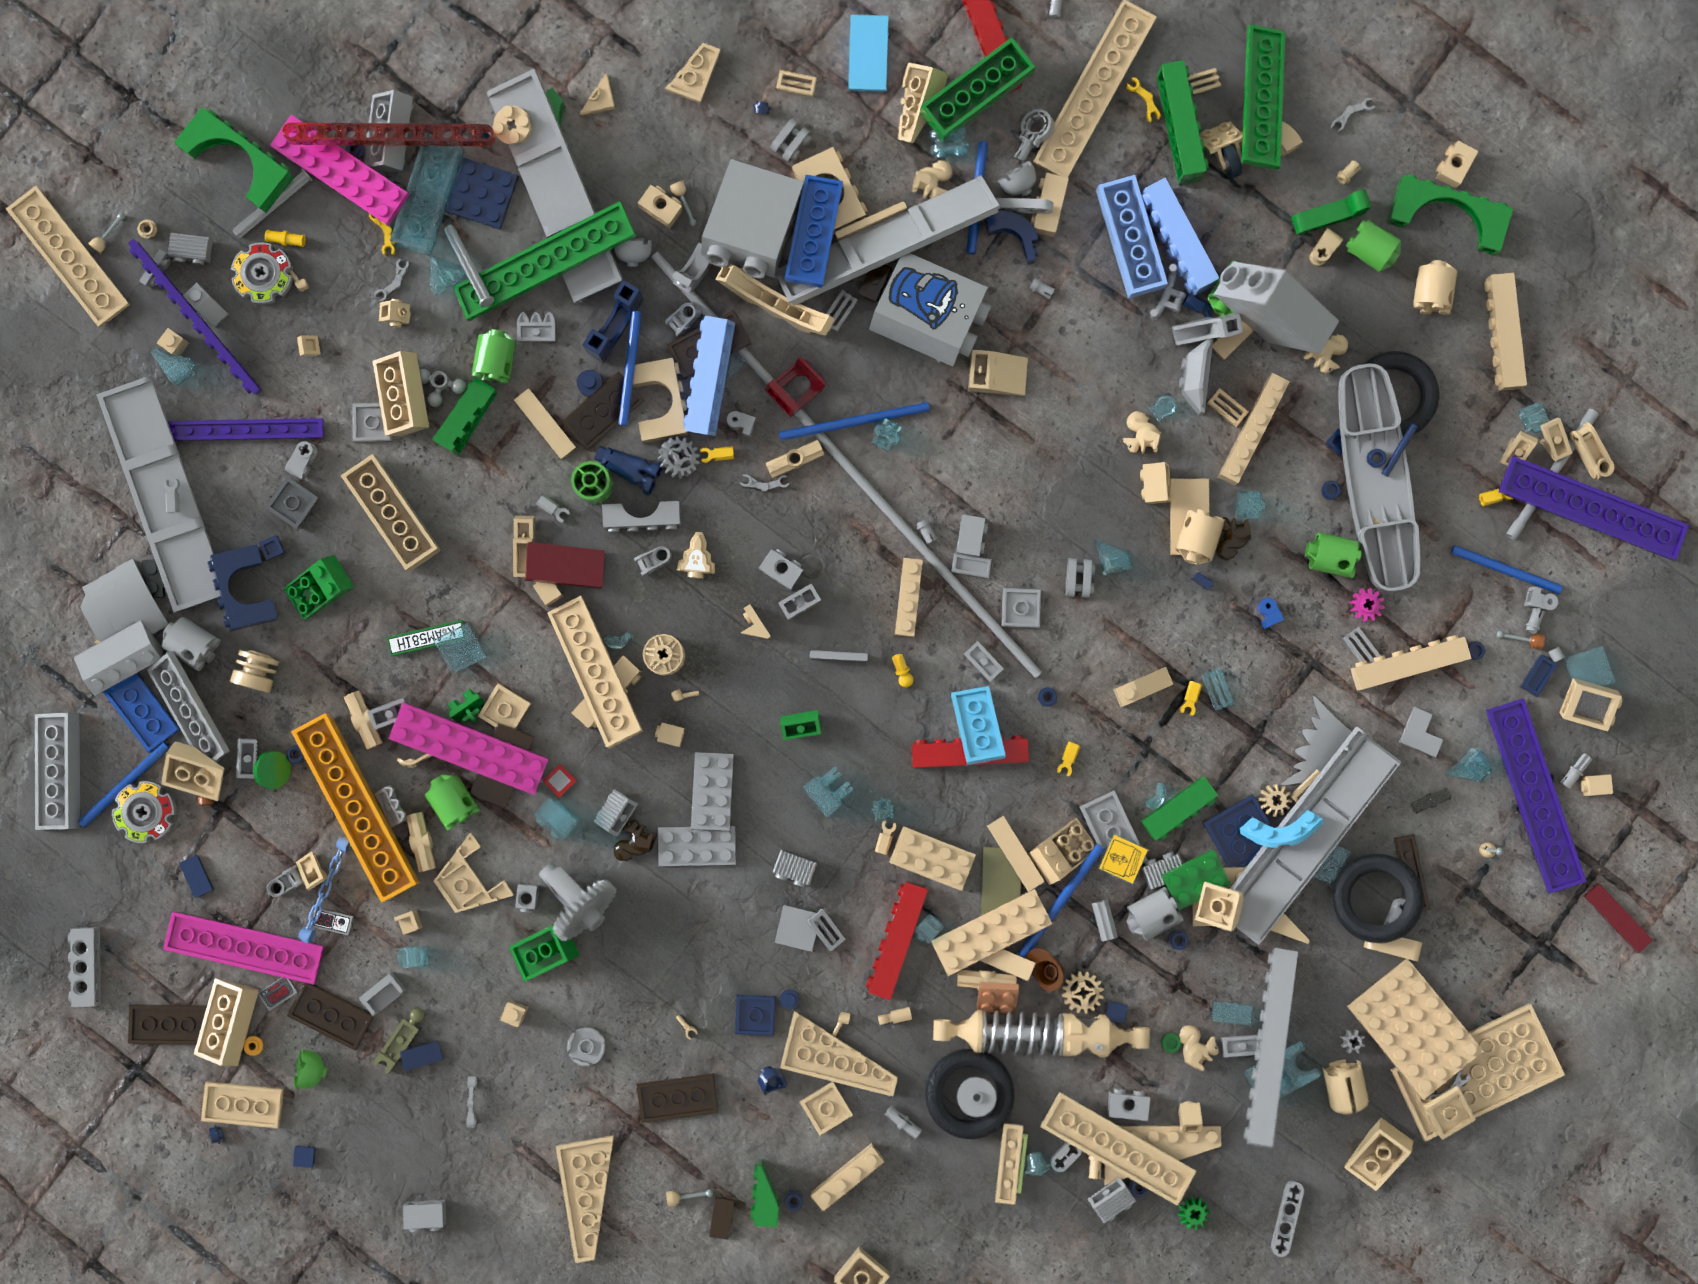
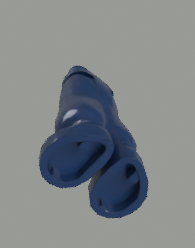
M600 446L594 458L602 466L623 477L631 484H641L643 493L648 496L652 493L656 481L651 477L642 475V472L648 473L657 479L663 470V467H660L662 464L660 461L650 464L644 458L629 455L610 447L606 449Z

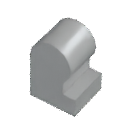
M738 411L729 413L727 423L733 430L742 429L743 435L751 438L757 422L756 417Z
M1535 586L1528 588L1524 606L1540 609L1541 611H1549L1557 607L1558 598L1554 594H1541L1542 588Z

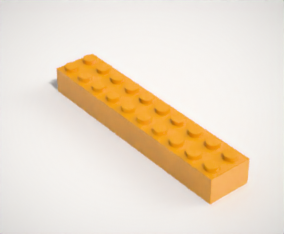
M324 713L291 731L381 903L419 884V879L332 715Z

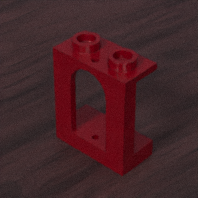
M800 356L796 363L776 380H771L767 384L765 391L791 418L823 391L827 383L823 376L816 373L812 369L811 364ZM798 375L805 376L810 381V388L794 401L782 387Z

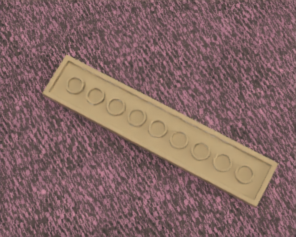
M1127 0L1122 1L1055 121L1052 135L1044 141L1033 164L1051 174L1068 178L1155 22V15Z

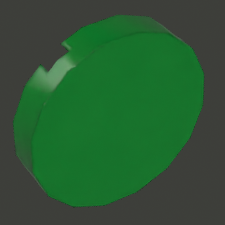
M267 751L258 757L259 759L255 762L253 770L256 782L266 789L282 787L288 781L291 774L289 759L278 751Z

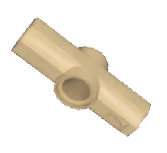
M816 440L798 449L790 450L787 454L765 464L771 477L775 478L824 456V452L819 441ZM798 455L800 461L793 464L790 462V457Z
M358 690L345 696V702L352 715L351 721L356 731L360 733L366 749L369 750L381 745L383 741L378 730L373 728L367 713L370 709L367 708L362 693Z
M423 812L407 815L410 847L412 852L415 853L419 872L435 869L436 864L432 852L433 842L430 832L427 831Z
M963 969L958 972L957 986L977 988L979 990L980 982L1016 984L1017 976L996 973V971L990 970L972 971Z

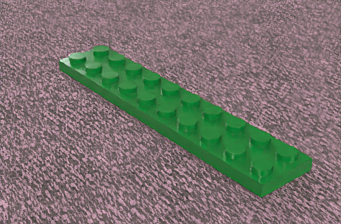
M619 201L480 272L479 275L489 295L494 298V302L487 307L480 306V299L469 279L453 286L466 320L471 321L637 236L623 203Z

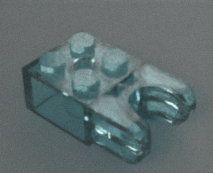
M1303 1041L1285 1049L1279 1099L1322 1075L1321 1071L1317 1068L1307 1072L1297 1068L1295 1058L1306 1047ZM1257 1065L1243 1073L1251 1088H1254L1255 1080H1252L1253 1068H1257Z

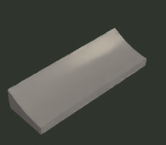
M173 651L168 652L150 666L147 671L189 745L195 747L216 763H219L230 750Z
M80 713L35 714V830L80 829V824L78 823L80 819Z

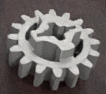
M676 436L674 440L669 438L667 442L662 444V448L658 451L661 454L658 460L663 462L660 465L661 468L666 467V474L670 471L672 472V477L678 474L679 479H681L684 475L688 477L696 470V467L699 465L697 459L700 455L695 454L697 447H691L692 441L686 443L685 437L680 441L679 437Z

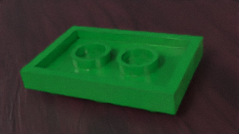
M1213 849L1161 874L1171 897L1178 906V910L1200 900L1204 882L1222 887L1231 885Z

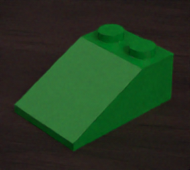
M551 925L509 946L524 982L579 957L580 954L573 939L562 941L554 933L553 927L555 925Z

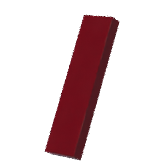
M1599 883L1584 895V898L1637 953H1640L1653 941Z

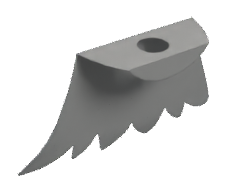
M1313 696L1314 704L1320 719L1312 717V721L1317 730H1302L1304 737L1311 745L1295 750L1306 761L1294 765V768L1301 771L1285 780L1281 785L1303 783L1316 769L1321 772L1352 732L1315 696Z

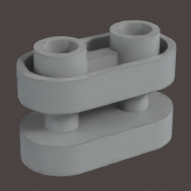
M793 118L788 121L770 147L775 153L782 150L784 152L782 158L787 162L795 161L800 154V148L807 146L812 138L810 136L811 132L805 127L801 131L797 129L799 123ZM793 135L795 138L788 146L785 143Z
M1068 558L1066 596L1074 597L1075 591H1080L1081 597L1089 598L1090 594L1094 593V583H1091V575L1095 574V564H1092V560L1083 559L1082 565H1077L1076 559ZM1076 572L1082 573L1081 584H1076Z

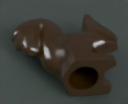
M1223 517L1225 521L1222 532L1226 533L1227 539L1221 540L1216 547V552L1221 559H1233L1238 554L1237 549L1245 546L1251 539L1248 519L1244 520L1243 524H1237L1236 519L1233 518L1230 524L1228 518Z
M637 820L630 821L622 829L630 834L629 840H620L615 843L613 848L614 856L619 861H627L632 859L633 855L640 856L647 852L650 853L653 849L657 833L652 832L648 835L645 833V825L639 828Z

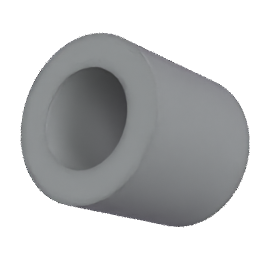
M1559 646L1548 651L1553 662L1565 657Z

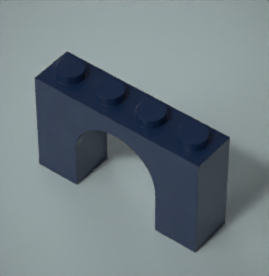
M625 280L622 281L613 295L615 305L605 324L598 332L592 329L582 344L587 354L603 364L631 321L632 311H637L644 300L640 290Z
M257 544L210 555V561H207L209 571L214 572L215 579L212 580L215 591L219 590V607L225 611L226 616H223L225 627H229L230 632L277 620L278 617L272 599L255 604H242L236 601L229 593L228 581L235 573L261 566L262 561Z

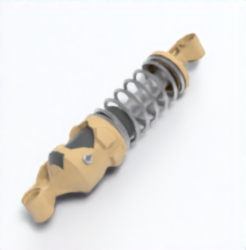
M976 1010L969 1019L959 1023H953L951 1020L935 1019L933 1040L950 1041L952 1037L958 1036L966 1040L975 1053H983L985 1048L988 1053H991L995 1040H997L998 1049L1001 1054L1006 1051L1009 1040L1014 1054L1018 1053L1022 1041L1024 1051L1029 1055L1035 1041L1039 1055H1042L1045 1050H1049L1053 1056L1058 1054L1059 1056L1069 1057L1076 1056L1079 1053H1093L1098 1055V1058H1107L1117 1046L1126 1042L1132 1044L1133 1048L1148 1049L1150 1044V1028L1132 1027L1131 1029L1123 1030L1117 1027L1108 1015L1101 1014L1094 1018H1077L1071 1013H1060L1058 1017L1051 1019L1050 1014L1047 1013L1046 1018L1038 1026L1037 1013L1035 1012L1033 1014L1032 1026L1025 1025L1023 1012L1020 1013L1019 1025H1012V1013L1010 1011L1007 1013L1006 1025L999 1024L998 1011L994 1014V1023L987 1024L986 1012L984 1010ZM1001 1040H1004L1003 1048L1001 1045ZM1014 1041H1017L1016 1049L1014 1047ZM1026 1041H1030L1029 1049H1027Z

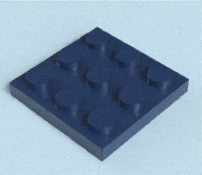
M463 158L446 212L501 230L519 176Z
M1253 794L1202 822L1227 867H1244L1248 865L1262 847V845L1240 833V828L1254 817L1262 823L1271 826Z

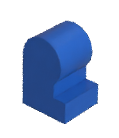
M1264 598L1258 603V612L1265 618L1261 622L1264 629L1284 620L1276 602L1272 598Z

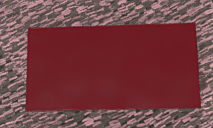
M528 542L525 581L602 589L605 550Z

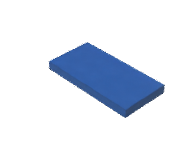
M138 672L103 691L104 695L148 753L154 751L159 745L181 730Z

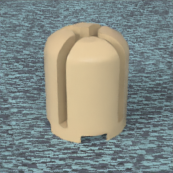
M1346 1059L1330 1062V1067L1323 1068L1330 1107L1337 1113L1344 1115L1352 1114V1108L1357 1113L1368 1105L1369 1100L1362 1065L1359 1060H1356L1357 1063H1346Z

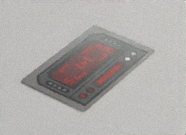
M283 977L258 992L268 1011H271L297 994L290 980Z

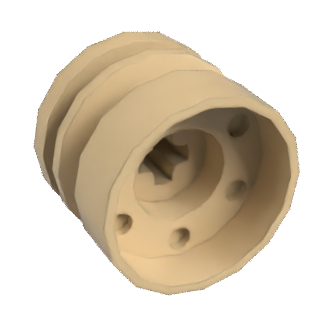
M660 634L650 638L643 650V659L646 666L654 673L663 676L673 675L678 672L684 665L686 658L685 649L681 642L667 634ZM664 650H667L666 653L668 654V657H664L661 660L659 652H664Z
M239 650L238 655L247 658L246 661L236 660V663L244 666L243 670H233L230 682L270 693L273 680L265 676L266 673L276 674V670L269 669L268 667L269 664L278 666L279 661L259 652Z

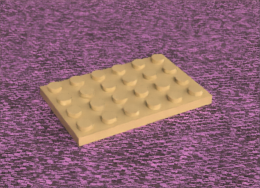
M1409 959L1403 960L1347 1005V1008L1422 1100L1484 1052Z

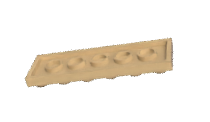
M1034 889L931 942L949 977L1051 926L1052 922Z

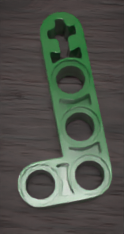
M1366 189L1351 193L1347 198L1297 213L1291 219L1296 234L1303 235L1362 216L1372 207Z

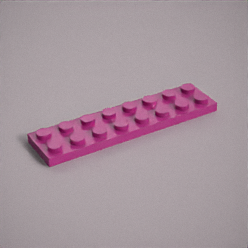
M290 115L270 145L387 226L390 225L410 196L402 188L293 115Z
M405 702L402 703L389 739L533 795H535L549 758Z
M173 911L163 950L316 984L324 946L315 943L307 944L301 940Z

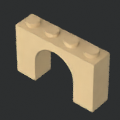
M832 147L793 165L792 172L796 180L803 182L805 175L843 181L844 198L838 207L833 233L835 234V231L865 219L867 209L863 202H859L857 197L859 192L856 186H852L849 181L851 176L848 169H844L841 164L843 159L839 151L835 152Z
M673 358L635 365L633 388L658 384L666 387L673 397L671 409L666 415L657 419L638 422L643 444L688 435V431H685L683 425L684 411H687L686 401L681 399L680 394L684 392L682 381L677 379V374H680L678 362L674 363Z

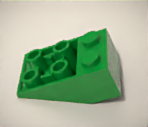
M335 555L318 560L284 587V590L304 621L343 597L354 586Z
M760 1159L759 1165L755 1164L753 1180H757V1184L753 1185L752 1200L756 1201L751 1207L750 1220H754L753 1226L777 1228L780 1200L764 1161Z

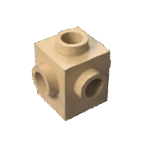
M391 299L390 301L380 303L379 322L388 323L390 327L401 328V325L409 324L411 317L410 304H405L400 299Z

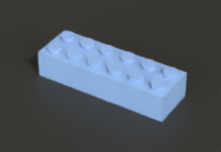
M1132 175L1098 185L1096 190L1128 299L1164 289L1168 282L1136 176Z
M1163 178L1146 187L1141 196L1145 209L1149 214V222L1159 232L1157 235L1160 242L1166 245L1168 249L1166 250L1170 260H1174L1177 266V274L1183 277L1186 291L1196 296L1212 288L1219 280V276L1166 178Z
M705 316L704 320L701 321L700 331H702L701 339H698L697 342L698 358H695L693 365L695 375L691 378L690 382L692 393L687 400V408L689 410L683 423L685 431L716 436L735 322Z

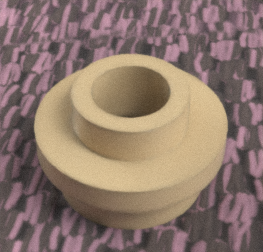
M143 220L138 225V233L145 239L153 238L157 233V225L151 220ZM151 227L150 232L146 233L145 229Z

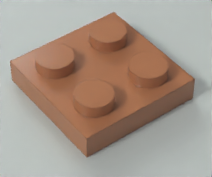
M980 982L977 1010H984L986 1013L998 1011L1003 1014H1007L1010 1011L1012 1014H1015L1019 984Z

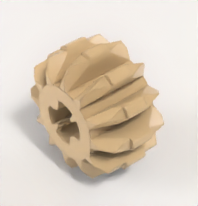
M1274 784L1272 789L1270 785H1267V792L1264 790L1260 792L1265 796L1264 798H1258V801H1264V804L1260 806L1261 809L1267 807L1265 814L1269 815L1272 811V816L1276 817L1278 813L1284 815L1283 808L1285 810L1290 809L1286 803H1292V800L1286 797L1290 796L1291 793H1284L1286 787L1282 786L1279 789L1278 784ZM1272 797H1277L1279 803L1273 805Z

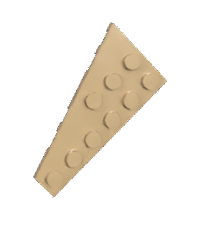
M794 1011L780 1066L781 1069L893 1097L898 1079L896 1075Z
M1118 1125L1178 1161L1221 1146L1220 1125H1202L1201 1133L1181 1134L1180 1125ZM1104 1164V1185L1110 1184L1117 1180L1118 1177L1121 1180L1128 1178Z
M614 1135L556 1146L575 1263L595 1260Z

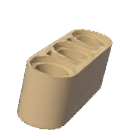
M1401 937L1388 943L1365 941L1364 948L1418 961L1422 942Z

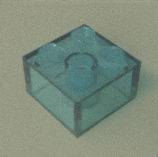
M548 797L534 814L537 817L535 821L543 828L548 827L552 830L550 834L557 840H567L583 822L555 797Z

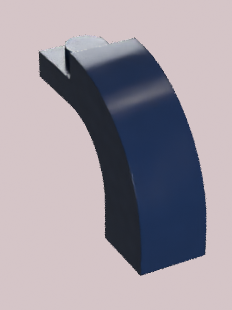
M998 210V213L984 219L988 236L999 233L1014 235L1022 244L1027 265L1035 263L1038 252L1036 245L1033 246L1032 244H1036L1039 238L1034 227L1027 219L1017 213L1005 210Z

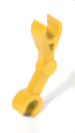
M1132 78L1131 81L1136 84V87H1131L1127 83V90L1136 92L1144 98L1147 105V120L1151 123L1152 118L1150 115L1155 114L1158 121L1160 112L1154 105L1153 95L1139 85L1138 79Z
M369 213V218L383 229L385 245L382 247L383 254L386 256V249L392 248L391 252L394 256L396 250L392 245L393 230L377 218H373Z

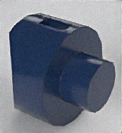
M585 370L577 378V387L586 397L591 396L603 385L601 376L594 370Z
M767 1066L761 1070L758 1084L765 1096L774 1090L787 1087V1081L779 1068Z

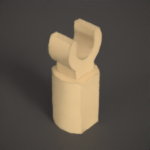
M886 820L882 822L883 833L879 834L875 852L887 855L893 837L890 835L896 829V823H893L891 829H887L885 827Z
M910 1007L892 1010L889 1014L878 1016L880 1025L889 1022L894 1024L912 1019Z

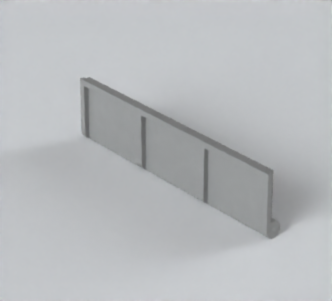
M532 69L487 91L495 114L504 106H517L525 110L530 116L532 131L529 138L523 143L509 145V148L546 237L549 238L596 214L536 70ZM515 120L509 123L510 131L512 128L516 129L517 127ZM611 250L562 274L574 304L581 303L588 296L623 281Z
M980 175L967 183L831 244L823 288L785 281L787 265L777 268L775 278L780 283L789 304L793 303V306L996 214L998 209H1000V205L986 184V181Z
M143 377L96 394L173 612L175 613L203 602L220 598L219 590L215 591L212 581L215 579L214 572L209 571L207 561H210V555L215 553L152 377ZM174 479H179L180 487L177 489V493H179L180 512L166 513L165 493H167V490L163 486V481L169 480V485L172 487Z
M1354 728L1277 828L1291 825L1307 810L1323 818L1324 824L1299 844L1290 846V844L1277 845L1278 848L1262 846L1229 888L1242 892L1244 898L1236 928L1258 945L1401 763L1400 760L1369 738L1363 729Z

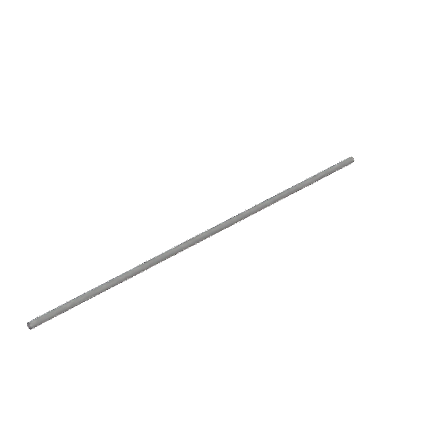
M656 252L651 257L652 260L674 282L675 279L672 278L675 273L674 268L659 252ZM679 288L692 303L700 305L704 316L718 318L694 290L688 293ZM747 348L737 352L766 384L774 379ZM802 409L795 414L804 426L815 425ZM824 433L814 434L813 436L1032 676L1037 678L1042 671Z

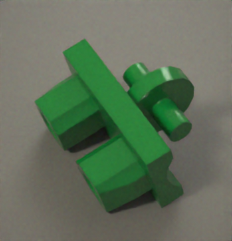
M468 689L463 694L466 699L465 702L460 704L456 699L448 703L450 710L448 714L457 723L462 720L467 722L470 719L475 723L478 721L475 715L480 713L479 708L485 705V701L477 693Z

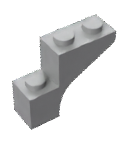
M1237 313L1216 318L1206 317L1172 326L1176 345L1244 333L1240 314Z

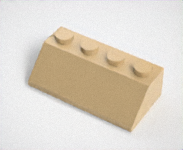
M215 979L194 1055L221 1066H238L259 990L247 985Z

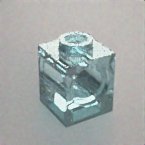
M1541 401L1518 411L1526 432L1533 430L1534 433L1541 431L1540 425L1549 422Z
M928 913L915 927L914 931L916 934L914 936L921 943L926 941L929 944L944 926L933 915Z
M427 945L400 948V952L397 953L398 964H401V968L428 965Z

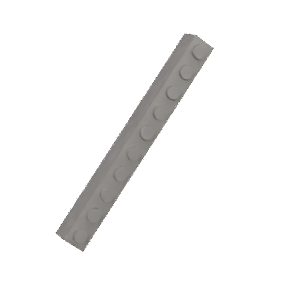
M1274 948L1272 953L1269 952L1267 964H1271L1270 972L1267 971L1265 976V983H1268L1267 991L1263 992L1262 1002H1265V1010H1261L1260 1021L1263 1024L1262 1029L1258 1030L1257 1035L1260 1047L1259 1049L1256 1048L1254 1060H1257V1068H1253L1252 1080H1255L1254 1088L1250 1089L1249 1099L1252 1100V1106L1248 1107L1246 1117L1250 1121L1249 1127H1245L1244 1139H1247L1246 1144L1269 1149L1273 1147L1298 952Z

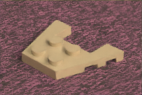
M473 833L468 834L464 842L434 880V883L455 913L514 895V892L505 880L487 891L467 862L466 858L482 847Z

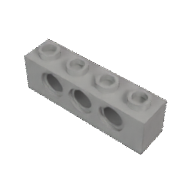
M100 927L72 928L68 934V943L70 944L71 951L68 954V962L71 963V971L68 975L69 983H71L69 1002L71 1007L101 1005ZM82 942L87 946L85 952L80 948ZM82 962L87 965L85 972L81 969ZM82 982L87 984L86 991H83L81 988Z

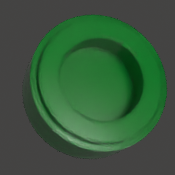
M1166 1033L1161 1039V1045L1169 1053L1177 1052L1181 1047L1180 1038L1175 1033Z

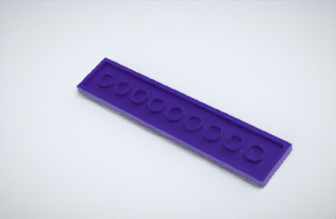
M1515 456L1510 459L1498 492L1672 561L1677 560L1689 527L1686 523Z
M1521 698L1487 709L1486 713L1547 892L1554 893L1587 882L1525 699Z

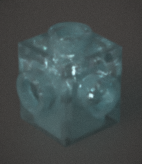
M885 418L882 424L878 423L873 431L875 437L871 444L889 452L893 444H898L902 436L899 434L902 427L894 421Z
M1239 490L1235 504L1236 516L1247 519H1260L1261 512L1265 511V500H1262V492Z

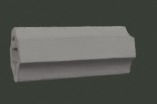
M1106 899L1092 903L1101 941L1118 938L1109 901Z

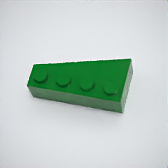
M478 378L469 382L466 387L467 391L459 398L455 408L432 439L439 446L457 457L498 394L496 389Z

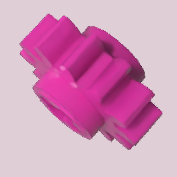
M1368 588L1366 593L1364 589H1360L1359 594H1353L1356 600L1349 602L1351 605H1354L1350 612L1356 611L1355 618L1362 616V622H1366L1368 617L1370 621H1374L1375 616H1381L1378 610L1385 608L1383 605H1380L1384 598L1378 599L1379 591L1372 594V588ZM1369 602L1370 606L1365 608L1364 604Z

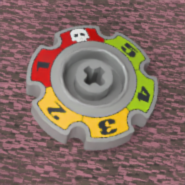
M269 243L249 245V251L243 252L241 250L234 258L231 270L236 273L235 277L231 278L234 288L245 299L251 296V301L254 304L267 305L275 303V297L277 295L284 297L293 283V277L289 275V271L293 270L289 257L281 249L274 251V247Z
M140 781L138 787L134 784H129L118 793L115 798L118 807L112 809V818L118 831H126V839L137 843H149L151 837L154 840H159L172 829L174 823L171 822V816L177 814V807L172 794L163 793L164 786L156 782ZM142 809L147 811V815L142 813Z

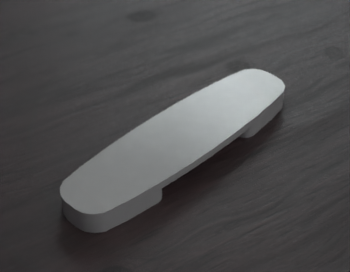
M1377 364L1358 365L1348 369L1341 376L1338 393L1342 454L1350 505L1364 564L1371 583L1383 591L1402 590L1416 583L1420 575L1419 527L1415 522L1414 502L1406 451H1403L1388 477L1381 474L1403 438L1400 428L1401 416L1387 371ZM1381 449L1385 452L1386 462L1382 467L1373 468L1367 463V454L1371 450ZM1374 455L1373 460L1378 462L1379 456ZM1371 516L1381 522V524H1373Z

